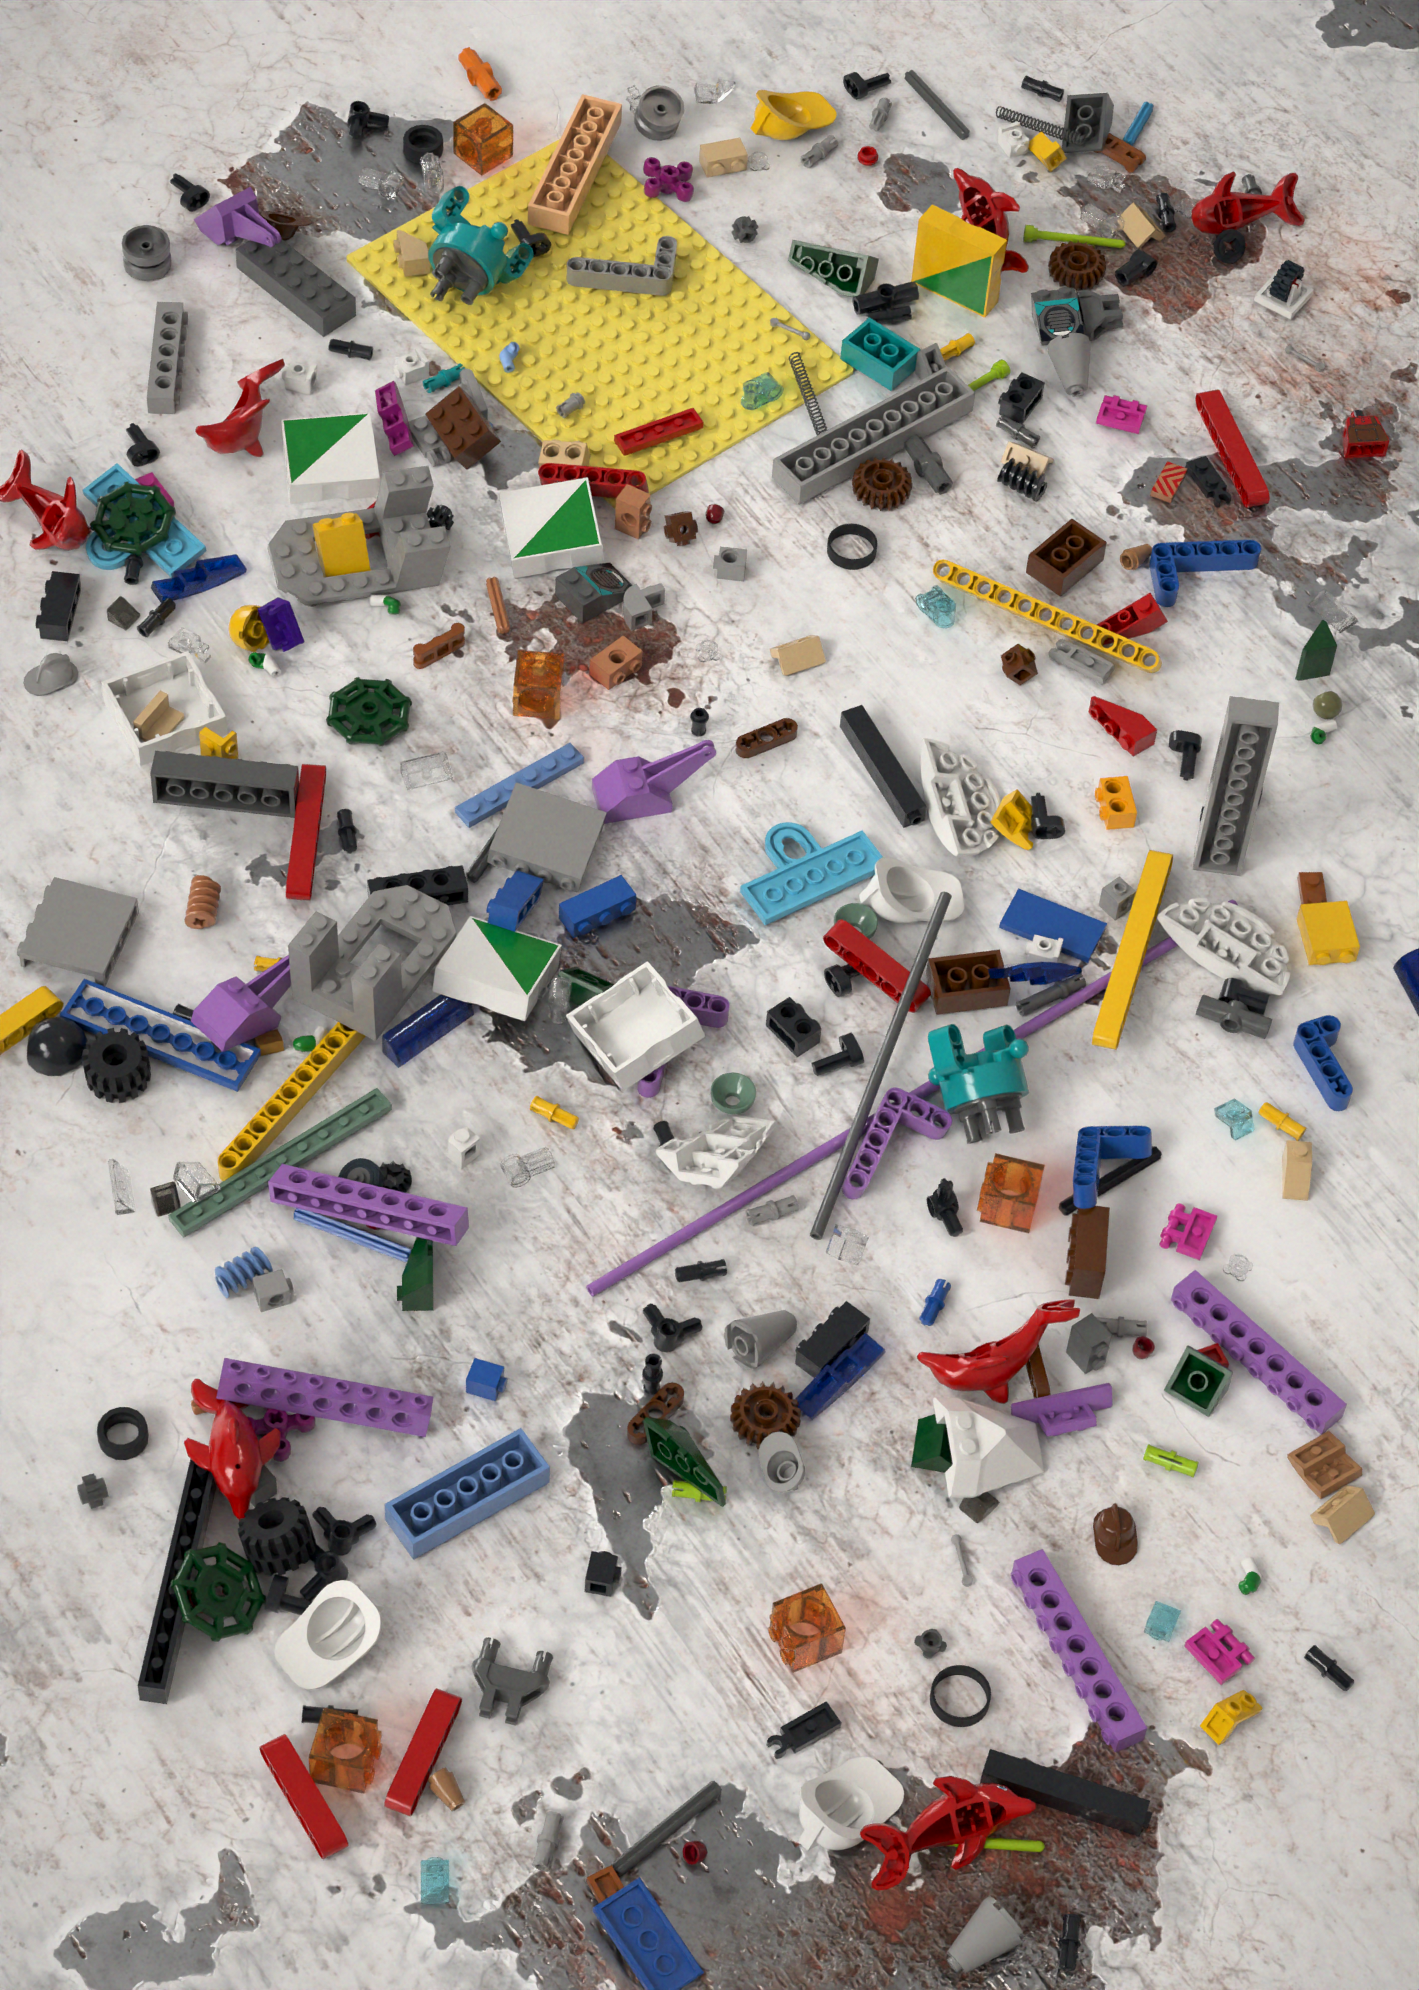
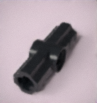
M915 281L897 286L887 283L878 286L877 291L854 296L852 298L854 311L857 315L875 310H885V307L893 309L895 305L918 300V286Z

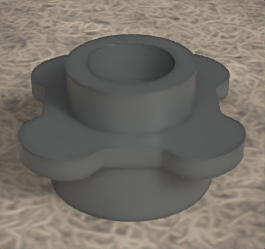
M936 1629L924 1631L921 1636H916L914 1641L915 1645L919 1646L923 1651V1657L927 1659L933 1658V1655L937 1652H944L947 1647L946 1642L942 1641V1636Z

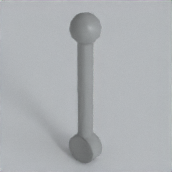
M772 318L770 320V325L772 327L779 326L785 330L802 336L804 340L810 339V333L808 332L803 333L797 329L780 323L777 318Z
M1286 346L1285 351L1287 354L1292 353L1313 365L1318 372L1324 371L1325 365L1323 363H1316L1295 351L1292 346Z
M955 1534L952 1536L951 1542L956 1547L962 1569V1584L969 1587L972 1585L973 1578L968 1575L960 1545L962 1539L960 1535Z

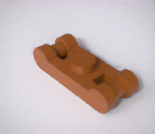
M1111 133L1108 134L1103 151H1094L1095 153L1101 152L1122 164L1130 173L1134 172L1138 165L1146 161V155L1142 151Z
M454 623L451 626V630L434 637L426 644H416L413 647L414 667L423 669L463 647L465 644L464 625L462 623Z

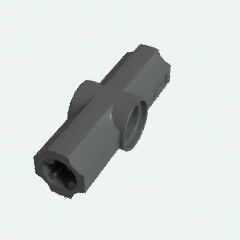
M917 434L910 436L905 442L904 448L914 461L916 473L919 477L926 478L935 493L940 495L947 493L952 487L953 481L944 470L940 455L937 452L932 453L922 437H919Z
M1204 994L1200 999L1195 1014L1220 1023V1026L1227 1032L1238 1033L1243 1031L1262 1039L1267 1037L1273 1020L1249 1011L1247 1006L1240 1001L1233 1000L1226 1003Z

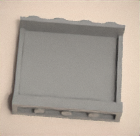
M516 783L490 846L487 863L514 872L518 870L544 879L543 883H551L568 891L579 892L581 881L596 841L602 832L607 812Z
M54 877L51 885H47L45 888L42 904H38L36 907L33 923H29L27 926L24 942L21 941L19 943L17 956L20 957L21 967H25L27 961L31 960L93 976L95 983L105 987L138 916V900L135 897Z

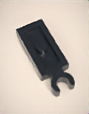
M1206 456L1186 462L1185 468L1188 469V473L1206 498L1213 497L1215 507H1220L1221 500H1224L1227 505L1230 504L1231 495L1226 491L1227 485Z
M826 1701L780 1727L781 1736L773 1735L769 1737L766 1746L769 1748L775 1744L779 1745L781 1748L775 1751L774 1757L775 1759H780L786 1754L787 1749L791 1748L794 1753H797L841 1728L842 1722Z

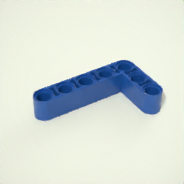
M1255 540L1155 544L1152 548L1149 567L1157 603L1163 607H1172L1176 603L1179 590L1177 572L1233 571L1256 568L1261 553V545Z
M1088 1126L1078 1131L1073 1173V1197L1076 1207L1086 1209L1097 1204L1101 1159H1142L1152 1155V1133L1149 1127Z

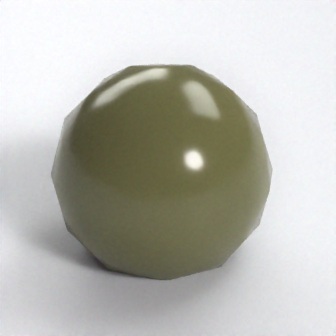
M1332 691L1322 693L1314 698L1313 710L1320 718L1333 719L1342 710L1341 698Z

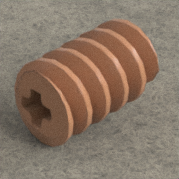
M197 875L191 880L189 901L184 920L187 927L192 929H203L204 927H211L216 923L221 886L208 876Z

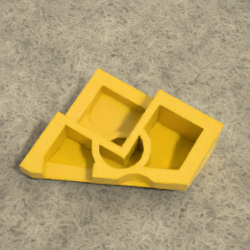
M1017 789L1003 797L990 823L1007 839L1023 849L1029 850L1033 847V842L1028 839V833L1032 831V806Z

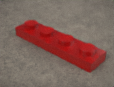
M690 408L614 435V442L621 453L626 456L703 429L704 422L696 410Z

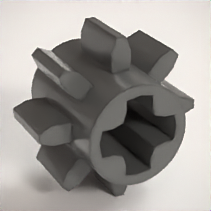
M749 216L739 217L732 224L734 230L731 233L735 240L739 239L740 243H749L758 235L756 230L758 225L755 220L751 221Z
M94 1473L83 1476V1484L77 1485L82 1505L89 1503L91 1509L103 1506V1498L109 1497L103 1477L96 1479Z

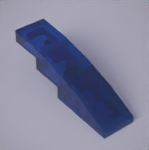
M237 554L196 561L195 568L174 571L173 578L152 581L151 589L160 603L166 598L174 601L222 585L246 573L247 568Z
M1054 962L1006 964L988 969L990 979L1009 977L1010 982L1029 980L1030 985H1047L1082 973L1081 967Z
M865 1333L850 1350L846 1349L831 1366L827 1364L795 1398L799 1403L798 1408L813 1420L851 1388L886 1353L885 1349Z

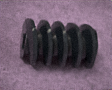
M1011 458L1001 469L997 482L1002 481V484L1005 486L1009 485L1010 489H1017V492L1020 494L1024 493L1025 497H1032L1035 502L1039 501L1047 488V482H1044L1045 474H1041L1037 478V470L1029 474L1030 466H1026L1022 470L1023 463L1019 462L1014 466L1015 459Z

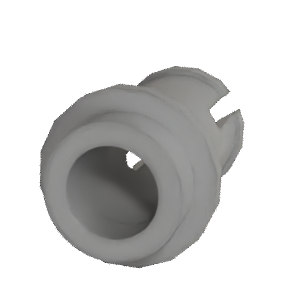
M572 393L570 398L556 406V410L561 417L566 418L576 409L583 408L585 400L580 393Z

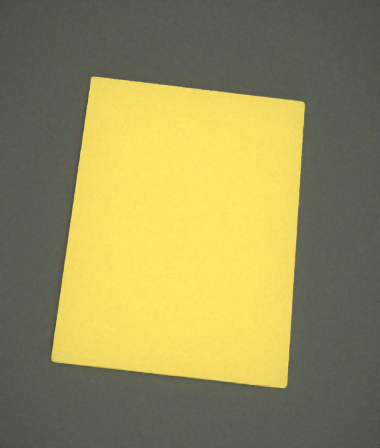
M560 139L467 189L469 201L460 215L471 225L479 227L487 225L491 228L494 223H504L508 228V234L503 239L505 242L503 247L505 255L510 249L520 244L511 228V224H514L516 219L524 223L530 235L545 233L551 242L550 250L543 255L533 257L521 277L507 284L499 282L488 294L477 295L472 305H467L461 300V295L464 292L455 287L449 288L442 301L434 299L437 294L432 298L430 293L439 280L433 276L432 271L434 269L431 264L430 274L404 277L403 269L398 268L397 255L399 253L394 252L393 240H397V231L402 230L426 242L429 251L439 235L432 229L435 225L432 220L434 208L347 255V262L457 364L461 363L465 369L472 370L477 382L542 442L543 440L551 441L556 439L565 442L581 441L587 443L591 454L588 466L641 471L646 476L649 494L651 495L804 404L803 396L788 359L792 353H800L803 360L802 363H804L806 373L808 374L807 377H809L810 384H812V391H814L816 396L848 378L854 372L852 366L842 361L837 353L657 197H647L644 194V186L608 154H606L569 235L528 225L529 202ZM663 236H671L677 241L672 290L667 295L660 296L576 287L568 284L566 280L567 261L570 258L582 257L654 265L658 240ZM772 318H777L780 323L797 329L803 333L808 332L810 333V339L804 340L802 336L785 330L779 326L772 327L770 325V320ZM516 342L520 350L513 360L515 369L507 373L504 371L499 354L509 343ZM580 393L585 400L583 408L576 409L566 418L561 417L556 410V406L570 398V394ZM690 408H694L704 422L703 429L626 456L621 453L614 442V435ZM602 497L616 510V498Z

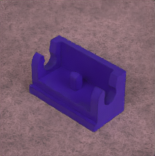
M277 597L257 609L273 650L276 651L282 648L283 652L305 642L289 601Z

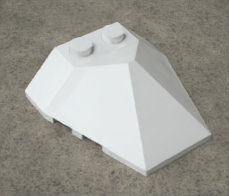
M732 1115L709 1124V1130L699 1133L698 1130L690 1132L689 1138L684 1140L674 1138L656 1149V1154L680 1181L691 1182L692 1185L704 1184L710 1185L712 1188H723L728 1182L736 1178L755 1156L776 1124L774 1120Z
M935 1397L933 1399L937 1424H946L953 1465L945 1472L949 1498H974L990 1490H997L1013 1482L1017 1483L1044 1472L1036 1423L961 1398Z

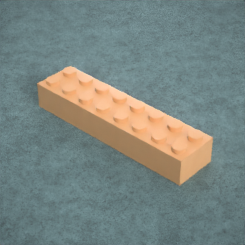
M584 94L581 95L529 202L528 225L569 235L621 125L622 104Z

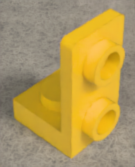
M1043 132L1038 133L1029 141L1028 149L1050 172L1067 159L1061 146L1056 141L1052 143Z
M1242 1690L1216 1703L1200 1727L1218 1745H1221L1239 1723L1260 1713L1262 1706L1257 1703L1253 1695Z

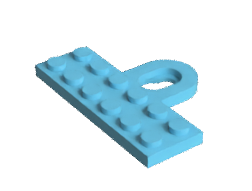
M116 463L82 491L84 496L97 507V499L100 496H105L124 485V482L129 481L130 484H140ZM132 493L134 498L145 499L147 495ZM126 495L121 496L112 503L116 505L117 501L121 498H126ZM155 500L152 504L155 511L161 510L162 508ZM105 510L104 515L109 518L111 512ZM136 516L129 518L130 523L139 520ZM173 516L168 540L166 542L162 541L144 552L171 578H174L207 551L206 546ZM163 519L157 521L156 528L159 529L161 527ZM111 529L105 530L110 537L115 535V532ZM95 531L89 536L86 543L89 560L94 566L103 570H114L125 565L126 558L132 554L103 550L104 543ZM147 534L146 536L143 537V540L140 541V543H142V542H144L145 540L151 538L153 535H150V536L148 537V534Z
M790 822L780 823L773 826L765 837V852L777 869L741 885L740 893L763 924L767 925L875 875V864L883 856L863 830L821 848L810 832L803 826ZM783 839H794L802 846L806 855L799 859L789 858L784 853Z

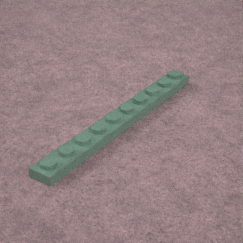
M375 1088L168 1215L169 1221L183 1238L269 1186L268 1181L281 1164L300 1167L391 1111L392 1104L378 1088Z

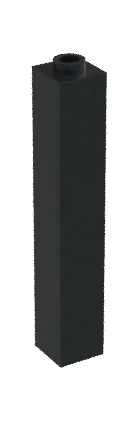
M863 705L842 711L840 719L841 730L902 827L918 825L924 821L926 804Z
M992 1749L989 1750L980 1783L1004 1785L1018 1797L1030 1799L1037 1804L1139 1837L1142 1827L1148 1829L1153 1813L1147 1811L1150 1800Z

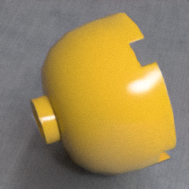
M244 605L238 608L231 616L229 622V635L236 646L251 652H257L256 650L259 647L264 649L269 643L267 633L257 610L262 607L259 605Z

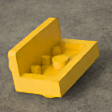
M204 727L199 732L201 756L239 759L236 732L231 731L224 738L207 727Z

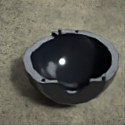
M50 1017L36 1023L31 1029L27 1044L28 1065L37 1073L47 1076H61V1074L73 1070L83 1061V1050H87L86 1043L88 1039L83 1029L73 1020L64 1017Z

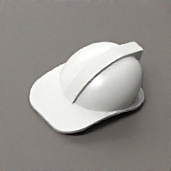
M883 857L876 862L875 875L869 885L859 894L861 904L873 908L882 918L897 923H912L919 920L930 921L941 892H948L952 896L942 922L957 919L965 910L961 883L955 876L942 871L919 868L891 857Z
M340 1580L333 1582L317 1595L304 1613L281 1635L275 1645L274 1657L299 1687L310 1690L324 1687L371 1651L381 1633L382 1619L380 1612L384 1607L376 1598L367 1596L358 1585L351 1581Z
M868 1756L850 1759L830 1772L805 1782L800 1789L801 1805L799 1809V1819L804 1832L798 1841L807 1850L817 1845L829 1850H844L859 1844L864 1840L860 1836V1831L865 1825L885 1823L898 1811L904 1798L903 1786L876 1759Z

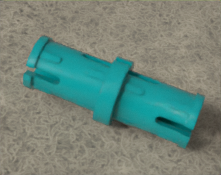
M459 363L450 369L440 370L437 375L423 380L424 389H428L426 392L431 393L443 386H450L453 381L460 379V372L465 367H462L463 365Z

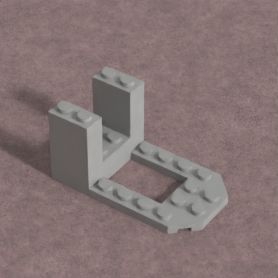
M429 466L383 472L374 508L286 520L269 542L267 548L277 588L284 593L288 592L298 598L297 601L306 606L439 586L450 550V543L445 526L430 528L426 512L434 485ZM345 513H357L363 521L365 534L379 532L388 568L324 578L314 543L313 524L318 523L324 518L334 519L341 517Z
M408 885L373 891L339 935L337 921L315 911L288 945L292 998L376 1041L455 940L456 931L449 906ZM381 924L419 943L402 965L401 954L381 943L376 946L360 967L350 963Z

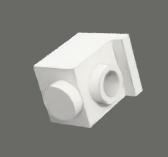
M1018 121L999 128L998 144L1009 159L1028 153L1030 140L1021 130Z
M419 347L415 348V352L395 359L394 373L397 378H401L405 385L429 377V361Z
M291 362L289 367L285 366L282 372V379L285 380V389L311 395L317 382V364L308 366Z
M1034 935L1033 941L1028 940L1024 954L1029 955L1027 965L1055 972L1061 954L1063 939L1058 938V940Z
M467 1126L463 1129H458L447 1140L448 1149L444 1151V1154L460 1169H463L480 1155V1138Z

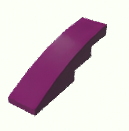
M392 381L376 389L375 396L377 411L382 419L383 429L389 440L390 451L396 456L414 445L397 384L395 381Z

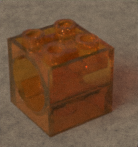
M484 103L453 122V154L482 176L513 157V124Z
M518 650L513 684V716L560 720L565 654Z
M995 1153L993 1163H987L985 1179L980 1191L977 1211L981 1212L980 1222L1029 1233L1045 1165ZM1009 1190L1019 1195H1007L1001 1191Z
M822 1583L773 1602L772 1612L769 1615L770 1627H768V1633L771 1640L778 1643L781 1649L779 1651L781 1659L785 1665L789 1664L793 1673L842 1653L846 1627ZM797 1623H808L818 1628L820 1632L814 1635H801L793 1631L790 1626Z
M323 1708L309 1754V1771L313 1781L318 1784L364 1794L367 1784L372 1785L375 1775L374 1761L375 1759L379 1760L383 1746L380 1743L382 1731L378 1730V1719ZM343 1744H353L363 1749L362 1753L350 1759L337 1758L330 1753L334 1748Z

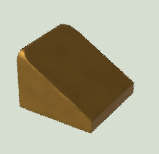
M278 1029L268 1031L254 1038L257 1048L261 1049V1056L284 1051L283 1039Z

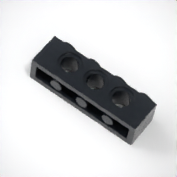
M463 865L423 870L408 874L401 873L395 876L376 877L367 880L368 898L373 891L408 885L446 905L468 902V885Z

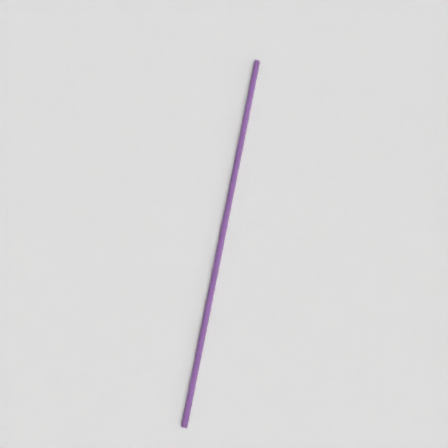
M1231 899L1230 901H1228L1229 903L1238 906L1235 900ZM1168 937L1151 947L1146 952L1142 967L1175 948L1178 944L1171 937ZM1111 972L1014 1029L1016 1039L1027 1037L1105 990ZM927 1081L909 1093L923 1099L940 1089V1086L933 1085L930 1081ZM875 1113L868 1117L861 1136L867 1132ZM850 1128L586 1286L587 1291L592 1297L842 1148Z

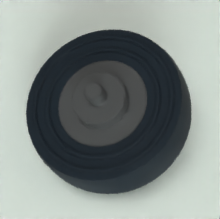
M357 1158L348 1162L338 1176L378 1187H383L384 1176L379 1166L365 1158Z

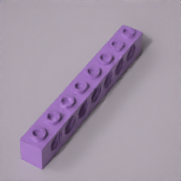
M281 1164L268 1181L270 1202L457 1246L469 1229L468 1208L285 1164Z
M1194 1270L1174 1287L1171 1297L1174 1306L1179 1311H1183L1188 1315L1197 1327L1207 1332L1215 1343L1225 1348L1235 1361H1239L1244 1365L1254 1378H1258L1263 1382L1273 1395H1277L1282 1399L1292 1412H1296L1301 1416L1311 1429L1316 1430L1322 1435L1343 1417L1347 1404L1199 1272Z
M224 1358L216 1397L217 1399L422 1437H426L433 1404V1396Z
M1041 1549L1014 1560L1011 1579L1014 1585L1020 1587L1023 1592L1024 1602L1028 1609L1034 1611L1039 1629L1042 1632L1045 1631L1049 1637L1052 1651L1055 1654L1058 1653L1061 1658L1065 1674L1068 1677H1072L1079 1698L1084 1699L1087 1703L1091 1719L1094 1722H1098L1102 1729L1101 1734L1105 1743L1111 1745L1114 1752H1118L1143 1741L1147 1731L1145 1723L1044 1550ZM1032 1582H1039L1042 1586H1036ZM1045 1604H1052L1056 1608H1048ZM1058 1626H1065L1069 1630H1061ZM1077 1648L1081 1653H1075L1071 1649ZM1083 1671H1091L1095 1675L1090 1676L1085 1674ZM1103 1693L1108 1698H1100L1097 1694ZM1110 1716H1117L1121 1721H1114Z

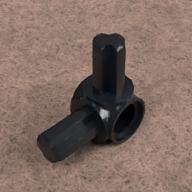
M354 101L350 105L347 121L350 126L349 135L353 139L361 137L362 129L365 126L367 127L368 123L387 127L389 116L370 112V108L365 102Z
M943 1178L938 1185V1189L933 1192V1195L927 1196V1207L933 1218L937 1217L938 1220L943 1221L948 1234L957 1237L963 1232V1228L956 1215L959 1210L958 1200L953 1191V1182Z
M652 1303L643 1308V1314L652 1326L651 1333L654 1336V1346L661 1352L673 1351L677 1344L684 1341V1337L700 1332L703 1328L699 1318L694 1317L679 1323L674 1319L664 1318L657 1306Z
M321 1506L312 1514L315 1521L324 1530L323 1535L328 1541L329 1550L338 1556L348 1554L351 1551L352 1545L359 1542V1537L374 1529L377 1525L374 1517L369 1514L352 1523L345 1520H336L325 1507Z
M317 1544L314 1545V1554L309 1555L310 1560L315 1564L314 1571L317 1574L300 1590V1594L309 1601H312L327 1585L336 1581L346 1580L348 1577V1568L338 1555L331 1551L325 1552Z

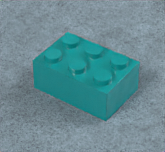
M869 317L842 340L840 359L892 391L915 371L917 352L921 349Z

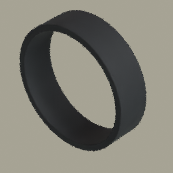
M853 523L843 524L833 529L829 534L827 554L835 565L848 570H858L869 566L874 561L877 552V538L867 527ZM842 535H858L871 543L873 551L863 558L849 559L838 555L832 549L831 543Z
M954 1665L940 1671L934 1678L930 1691V1705L935 1715L944 1723L955 1727H968L978 1723L986 1715L991 1700V1688L985 1676L978 1670L965 1665ZM949 1676H967L981 1685L986 1694L987 1703L975 1715L969 1717L953 1716L945 1712L938 1705L934 1695L935 1687L940 1681Z

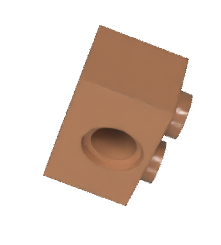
M627 484L616 498L615 529L636 539H639L644 532H648L652 522L650 520V513L652 511L651 494Z
M621 636L590 659L589 675L610 690L641 668L643 651L625 636Z

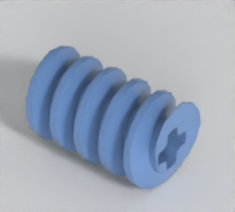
M255 1246L251 1248L250 1253L247 1251L243 1252L241 1257L236 1256L232 1262H225L224 1268L221 1266L216 1267L215 1280L222 1294L229 1298L228 1289H231L236 1294L239 1292L237 1284H240L245 1289L247 1288V1279L252 1282V1278L256 1274L260 1276L265 1274V1269L269 1273L273 1272L267 1256Z

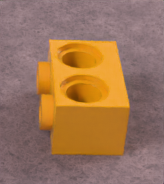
M1128 776L1100 778L1099 786L1095 788V800L1100 802L1099 815L1101 821L1105 822L1106 830L1133 828L1135 826L1137 810Z

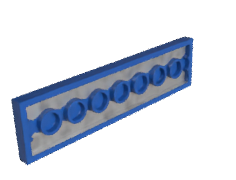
M83 979L60 1014V1017L73 1020L83 1030L93 1034H97L100 1031L103 1035L107 1034V1029L114 1028L115 1032H120L121 1028L128 1029V1035L135 1032L139 1035V1040L145 1042L148 1056L236 1092L239 1091L261 1056V1049L246 1043H241L222 1052L191 1021L87 979Z

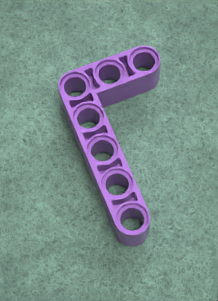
M667 986L698 1018L700 1025L721 1028L727 1024L729 1002L725 997ZM667 1062L638 1081L637 1090L641 1096L651 1098L659 1093Z
M897 1087L890 1088L880 1102L842 1184L843 1194L852 1200L862 1196L869 1185L897 1122L931 1139L940 1140L952 1125L951 1115L945 1110ZM889 1100L895 1101L898 1105L891 1104ZM911 1111L918 1112L920 1116H915ZM879 1120H884L888 1126L881 1124ZM934 1122H939L943 1127L936 1126ZM870 1140L876 1141L879 1146H874ZM860 1161H866L870 1167L862 1165ZM851 1181L857 1182L860 1187L853 1186Z

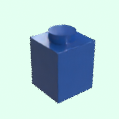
M474 1358L466 1378V1393L496 1401L499 1392L503 1393L507 1385L508 1378L504 1377V1366Z

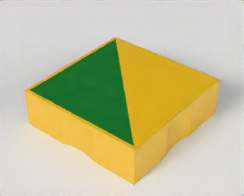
M931 205L918 221L911 282L915 281L918 286L986 317L998 303L1001 285L1000 273L1004 263L1007 240L981 227L971 225L958 216L935 205Z

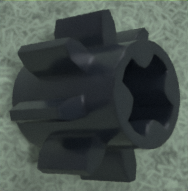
M436 505L435 508H429L427 517L430 528L445 526L447 530H450L454 524L452 521L454 515H452L451 509L445 505Z

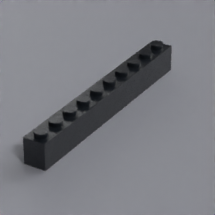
M191 1459L138 1681L140 1701L167 1704L185 1627V1623L181 1620L183 1616L175 1591L171 1588V1581L175 1579L185 1559V1552L189 1549L198 1550L203 1548L217 1487L212 1472L198 1467ZM192 1567L187 1580L194 1581L197 1570ZM186 1590L190 1602L192 1591Z

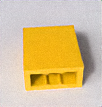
M345 513L341 517L334 519L324 518L318 523L313 524L317 554L324 578L371 571L363 521L357 513Z
M1336 901L1301 904L1296 919L1309 965L1356 961L1360 945L1348 902Z

